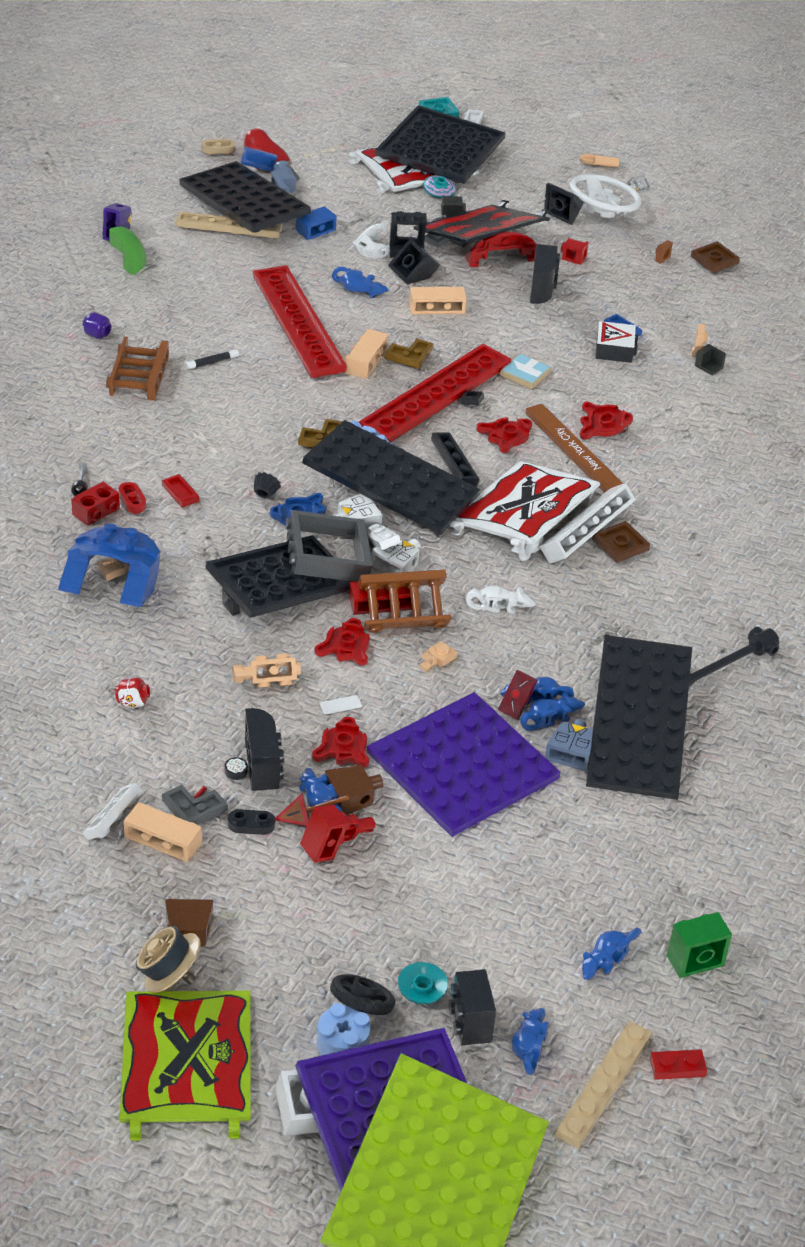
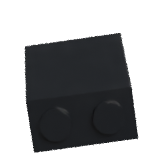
M410 238L388 266L408 285L429 279L440 264L423 247Z

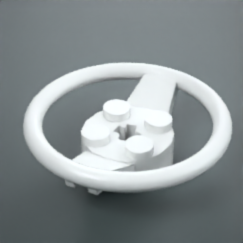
M583 174L574 177L570 182L572 193L585 202L584 207L592 214L593 211L601 213L600 217L611 218L620 212L627 214V212L638 209L642 203L641 197L636 190L619 180L607 176ZM584 182L587 195L577 188V183ZM600 182L626 191L634 198L635 202L631 205H620L621 199L615 196L612 190L603 189Z

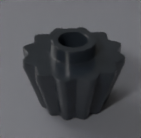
M258 472L255 475L254 492L261 498L269 499L281 488V482L270 473Z

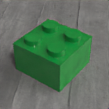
M719 912L703 914L700 917L681 920L673 924L667 957L679 978L724 966L732 933Z

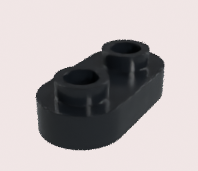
M236 809L228 815V828L234 833L266 835L275 829V816L268 811Z

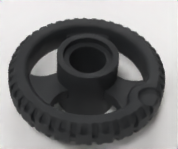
M342 974L334 977L330 990L334 997L356 1011L370 1015H386L392 1012L395 1006V998L392 993L371 979L358 975Z

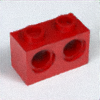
M102 481L71 498L72 515L89 526L120 509L119 492Z

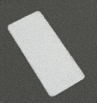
M357 695L319 703L324 715L362 707Z

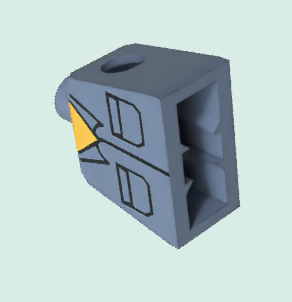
M576 719L573 724L562 722L547 743L545 758L554 763L587 771L593 731L586 728V723L581 719Z

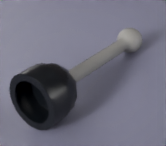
M84 462L79 465L81 469L79 480L74 481L71 487V493L74 496L88 490L87 483L83 481L84 471L87 469V464Z

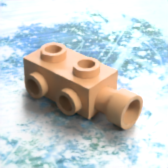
M290 653L277 654V659L268 660V655L255 656V661H250L249 666L242 667V664L232 665L234 683H241L244 680L251 679V684L257 683V688L270 687V682L279 681V686L292 685V680H297V675H301L300 662H296L295 657L290 658ZM282 665L287 668L285 674H281L279 671ZM260 667L265 670L263 676H259L257 673Z

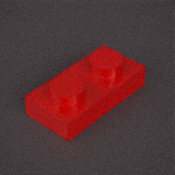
M702 1049L651 1052L650 1054L654 1080L706 1077L707 1067Z

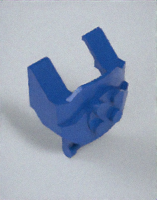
M111 523L105 524L104 527L94 528L80 534L76 538L75 544L68 550V558L58 590L80 594L90 560L95 555L107 556L129 564V573L120 603L141 607L154 592L159 574L161 551L153 539L135 528L117 527V525Z

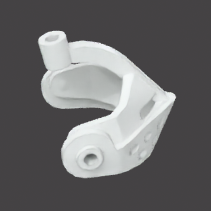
M382 220L381 224L370 226L353 241L359 254L368 258H383L389 254V248L385 244L373 241L379 236L377 229L386 230L388 225L386 220Z

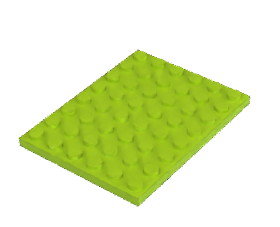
M401 1053L320 1239V1243L328 1247H504L549 1122Z

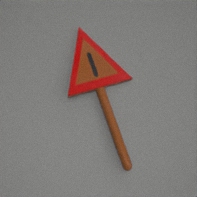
M301 793L275 817V821L307 826L309 822L307 812L313 811L314 807L333 805L349 800V796H343L306 808L304 796Z

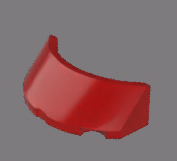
M499 233L480 241L465 254V258L470 267H478L481 258H488V251L519 248V253L526 255L528 262L535 261L537 243L532 238L521 233Z

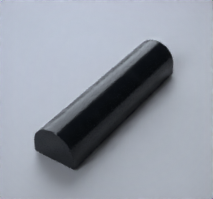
M432 433L431 441L451 474L477 487L480 479L451 433Z

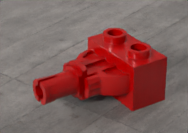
M334 804L314 807L300 845L314 863L334 860L337 850L342 843L356 839L359 833L373 832V828L376 825L375 820L372 817L357 819L354 814L347 815L339 811Z

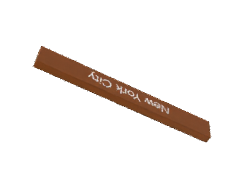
M542 403L526 408L525 414L591 480L600 482L599 488L604 493L613 487L623 484Z

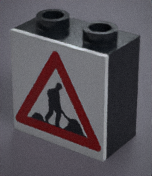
M599 321L595 359L632 363V358L637 355L638 334H635L636 325Z

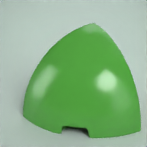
M125 227L110 228V244L123 253V269L131 275L139 272L146 263V252L141 240L134 232Z

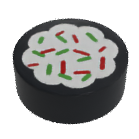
M233 757L225 762V775L228 778L239 780L247 775L248 764L244 759Z

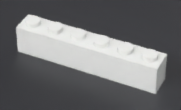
M626 483L606 491L539 546L549 564L568 557L636 500Z

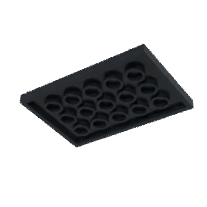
M313 535L302 537L304 554L334 557ZM288 541L207 561L205 567L249 618L348 592L350 590V582H353L293 574V566L289 564L291 553H288Z

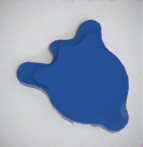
M314 493L308 497L287 498L284 504H278L270 509V516L286 526V518H290L292 510L326 514V508L321 504L323 502V495L321 493Z

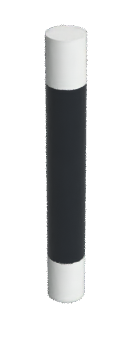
M235 349L188 361L184 365L186 370L238 357L239 352Z

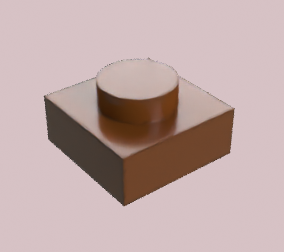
M666 240L657 246L655 251L656 262L661 264L671 257L673 242Z

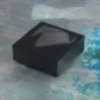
M467 390L460 397V404L479 405L484 399V392Z
M222 588L223 606L232 616L239 614V605Z

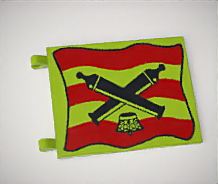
M250 990L161 991L157 993L150 991H126L119 1122H130V1140H141V1122L229 1121V1139H239L240 1121H251Z

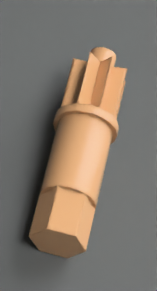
M584 153L583 156H580L579 160L583 161L582 164L617 168L619 166V158Z

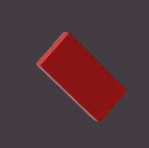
M180 474L162 480L164 489L181 508L200 502L199 495Z

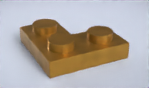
M417 338L410 348L392 343L385 352V359L419 369L433 350L434 343Z
M325 419L322 430L302 427L298 438V445L314 448L343 421Z

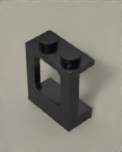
M391 212L390 258H394L410 238L424 248L427 226L426 213ZM398 225H418V235L416 237H400L397 235Z

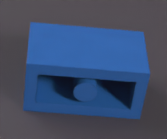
M325 206L312 210L310 214L304 215L302 218H296V231L307 240L336 230L337 216Z

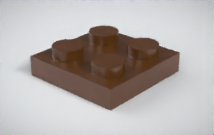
M718 241L691 251V257L712 273L734 266L740 262L739 256Z
M627 521L600 530L592 537V540L616 563L650 549V543Z

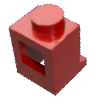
M568 238L561 246L562 260L581 265L587 258L589 242L585 241L584 243Z

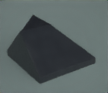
M549 182L546 183L544 209L550 210L547 214L572 225L584 202L577 195Z

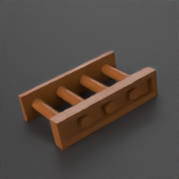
M124 336L122 344L119 343L118 355L110 377L107 376L106 388H109V396H114L116 387L144 390V392H147V400L155 401L169 359V341L161 340L159 348L156 347V349L128 346V337ZM127 355L153 356L155 358L152 360L128 358ZM124 365L150 367L152 369L143 371L124 369L123 367ZM120 376L145 378L148 381L119 380Z
M446 569L360 575L358 581L359 590L367 592L370 620L365 621L364 631L369 630L371 633H378L382 629L425 626L444 628L446 625H449L452 617L451 614L443 615L439 588L447 578ZM428 585L431 587L434 616L421 615L418 590L420 586ZM399 587L410 589L413 617L400 618L397 593ZM379 588L389 590L391 619H379L376 591Z

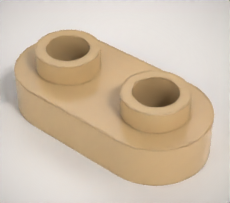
M230 139L205 140L202 142V151L207 155L231 154L235 151V142Z

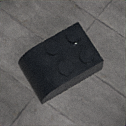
M536 244L530 303L541 304L549 301L552 298L553 289L557 288L560 253H557L558 246Z
M245 708V746L251 791L279 789L280 779H284L283 765H280V763H284V751L279 748V746H282L281 732H276L275 720L268 712L257 708Z

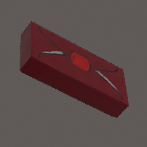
M516 670L498 710L519 720L538 679L520 670Z

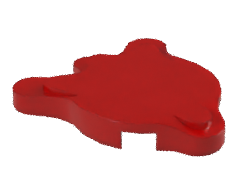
M586 401L582 404V410L587 416L580 418L583 428L580 430L579 435L583 440L593 436L607 437L616 435L626 426L632 424L633 415L624 410L621 411L617 405H595Z
M503 417L490 423L479 422L476 430L479 433L489 434L488 442L497 444L501 452L507 453L512 447L521 445L528 440L529 431L532 429V421L530 419L517 418V422L508 421L509 417Z
M350 618L342 623V627L334 629L333 626L330 628L326 640L315 646L314 653L319 657L336 654L338 661L352 660L360 666L366 665L368 663V656L365 652L369 647V634L364 632V627L359 619Z
M344 717L336 723L334 728L328 730V727L322 735V744L312 752V759L315 762H322L332 757L336 759L337 765L354 763L365 768L369 765L370 761L365 753L367 747L366 733L363 734L359 730V726L354 718Z

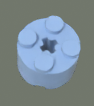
M335 1003L321 1015L317 1027V1049L321 1055L369 1045L370 1022L369 1016L366 1013L356 1011L341 1003Z

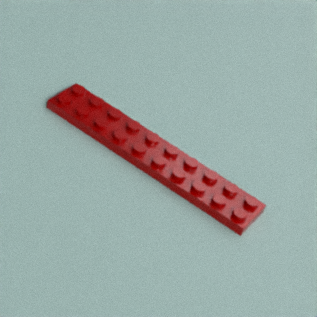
M288 266L253 270V278L310 378L346 372L347 365Z
M481 344L363 418L359 423L362 427L369 426L374 428L391 443L459 399L465 391L475 389L501 372L511 362V358L485 344Z

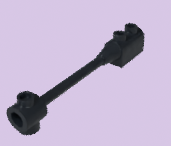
M759 626L753 628L747 637L749 645L690 673L689 687L695 681L751 653L757 656L768 653L770 656L775 655L779 650L780 643L777 633L771 628L765 630Z

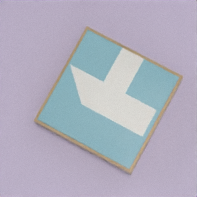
M520 353L501 370L500 376L533 389L551 373L552 367Z

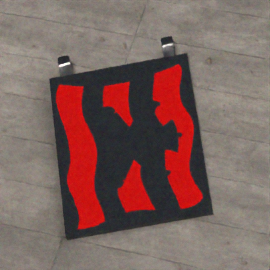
M502 200L498 205L492 204L427 222L425 233L469 243L542 221H550V217H546L547 212H550V210L542 209L536 215L506 208L505 205L510 202ZM418 225L413 226V229L418 231Z

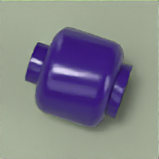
M92 312L83 320L84 332L91 337L101 339L107 337L111 332L112 325L107 316Z

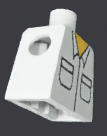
M362 494L339 502L338 514L334 515L364 519L366 531L371 525H382L381 512L370 498Z
M400 538L401 543L387 549L373 548L371 554L373 567L383 573L412 572L419 563V542L416 539H411L407 542Z

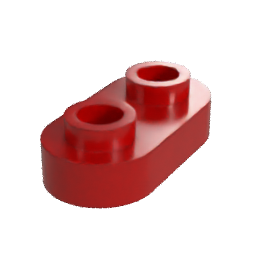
M125 482L119 485V498L125 508L134 514L143 512L146 509V498L138 485L133 482Z

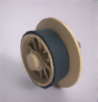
M168 926L148 940L136 960L137 970L146 975L145 987L148 991L152 993L161 992L172 986L180 978L188 985L194 983L196 977L189 972V968L192 966L200 950L201 943L196 934L188 933L182 935L177 927Z

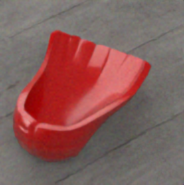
M259 128L251 129L244 136V148L249 147L276 154V163L279 161H290L285 150L275 143L264 130Z

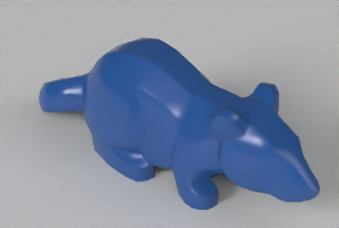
M337 267L332 273L333 280L337 283H342L343 287L351 292L369 293L370 298H373L375 295L388 291L386 286L372 281L375 279L374 275L365 277L362 275V271ZM339 271H344V272H346V273H345L344 275H342L341 277H339V276L337 275V273H338Z
M550 677L536 678L538 681L526 705L530 704L531 700H555V697L558 695L562 697L564 692L569 697H573L574 690L569 686H560ZM510 684L506 685L500 692L501 696L504 697Z
M566 692L562 694L561 699H538L532 704L530 711L522 715L520 722L526 731L554 726L557 719H560L562 722H569L570 717L566 714L582 709L585 706V702L575 697H569ZM529 719H531L536 724L528 725L526 723Z
M311 768L304 770L299 778L301 780L299 789L302 792H306L309 807L338 798L333 785H328L326 774H322L321 777L317 778ZM334 804L339 811L343 812L337 804Z
M636 927L626 933L613 930L601 934L596 941L594 949L590 953H583V979H591L597 970L601 968L608 975L613 969L614 962L619 964L629 952L628 946L630 941L639 937L642 930Z
M544 1008L523 1012L524 1021L521 1023V1028L512 1038V1050L523 1061L526 1073L531 1076L535 1073L543 1049L542 1043L546 1040L549 1022L545 1021L542 1023L546 1016Z

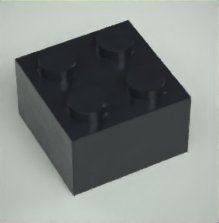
M486 969L455 972L454 983L450 984L452 999L448 1001L450 1015L455 1016L453 1021L455 1036L459 1035L461 1046L492 1043L496 1007Z

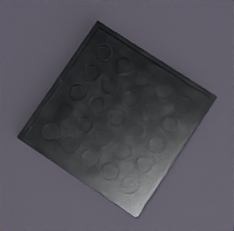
M418 105L375 149V155L398 164L410 166L413 169L423 170L429 174L443 176L457 183L465 184L505 139L506 132Z

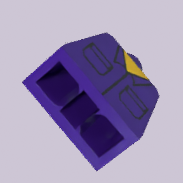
M114 203L104 207L102 239L110 241L109 229L113 227H125L130 230L132 216L130 206Z

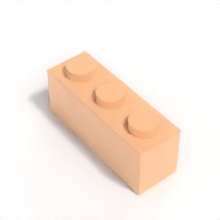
M410 287L409 304L411 314H465L466 295L464 287Z
M367 329L360 336L358 343L354 344L351 353L347 354L345 358V364L347 365L346 373L367 379L387 351L388 334Z
M140 802L136 804L124 820V835L126 838L186 862L191 859L202 844L201 826Z

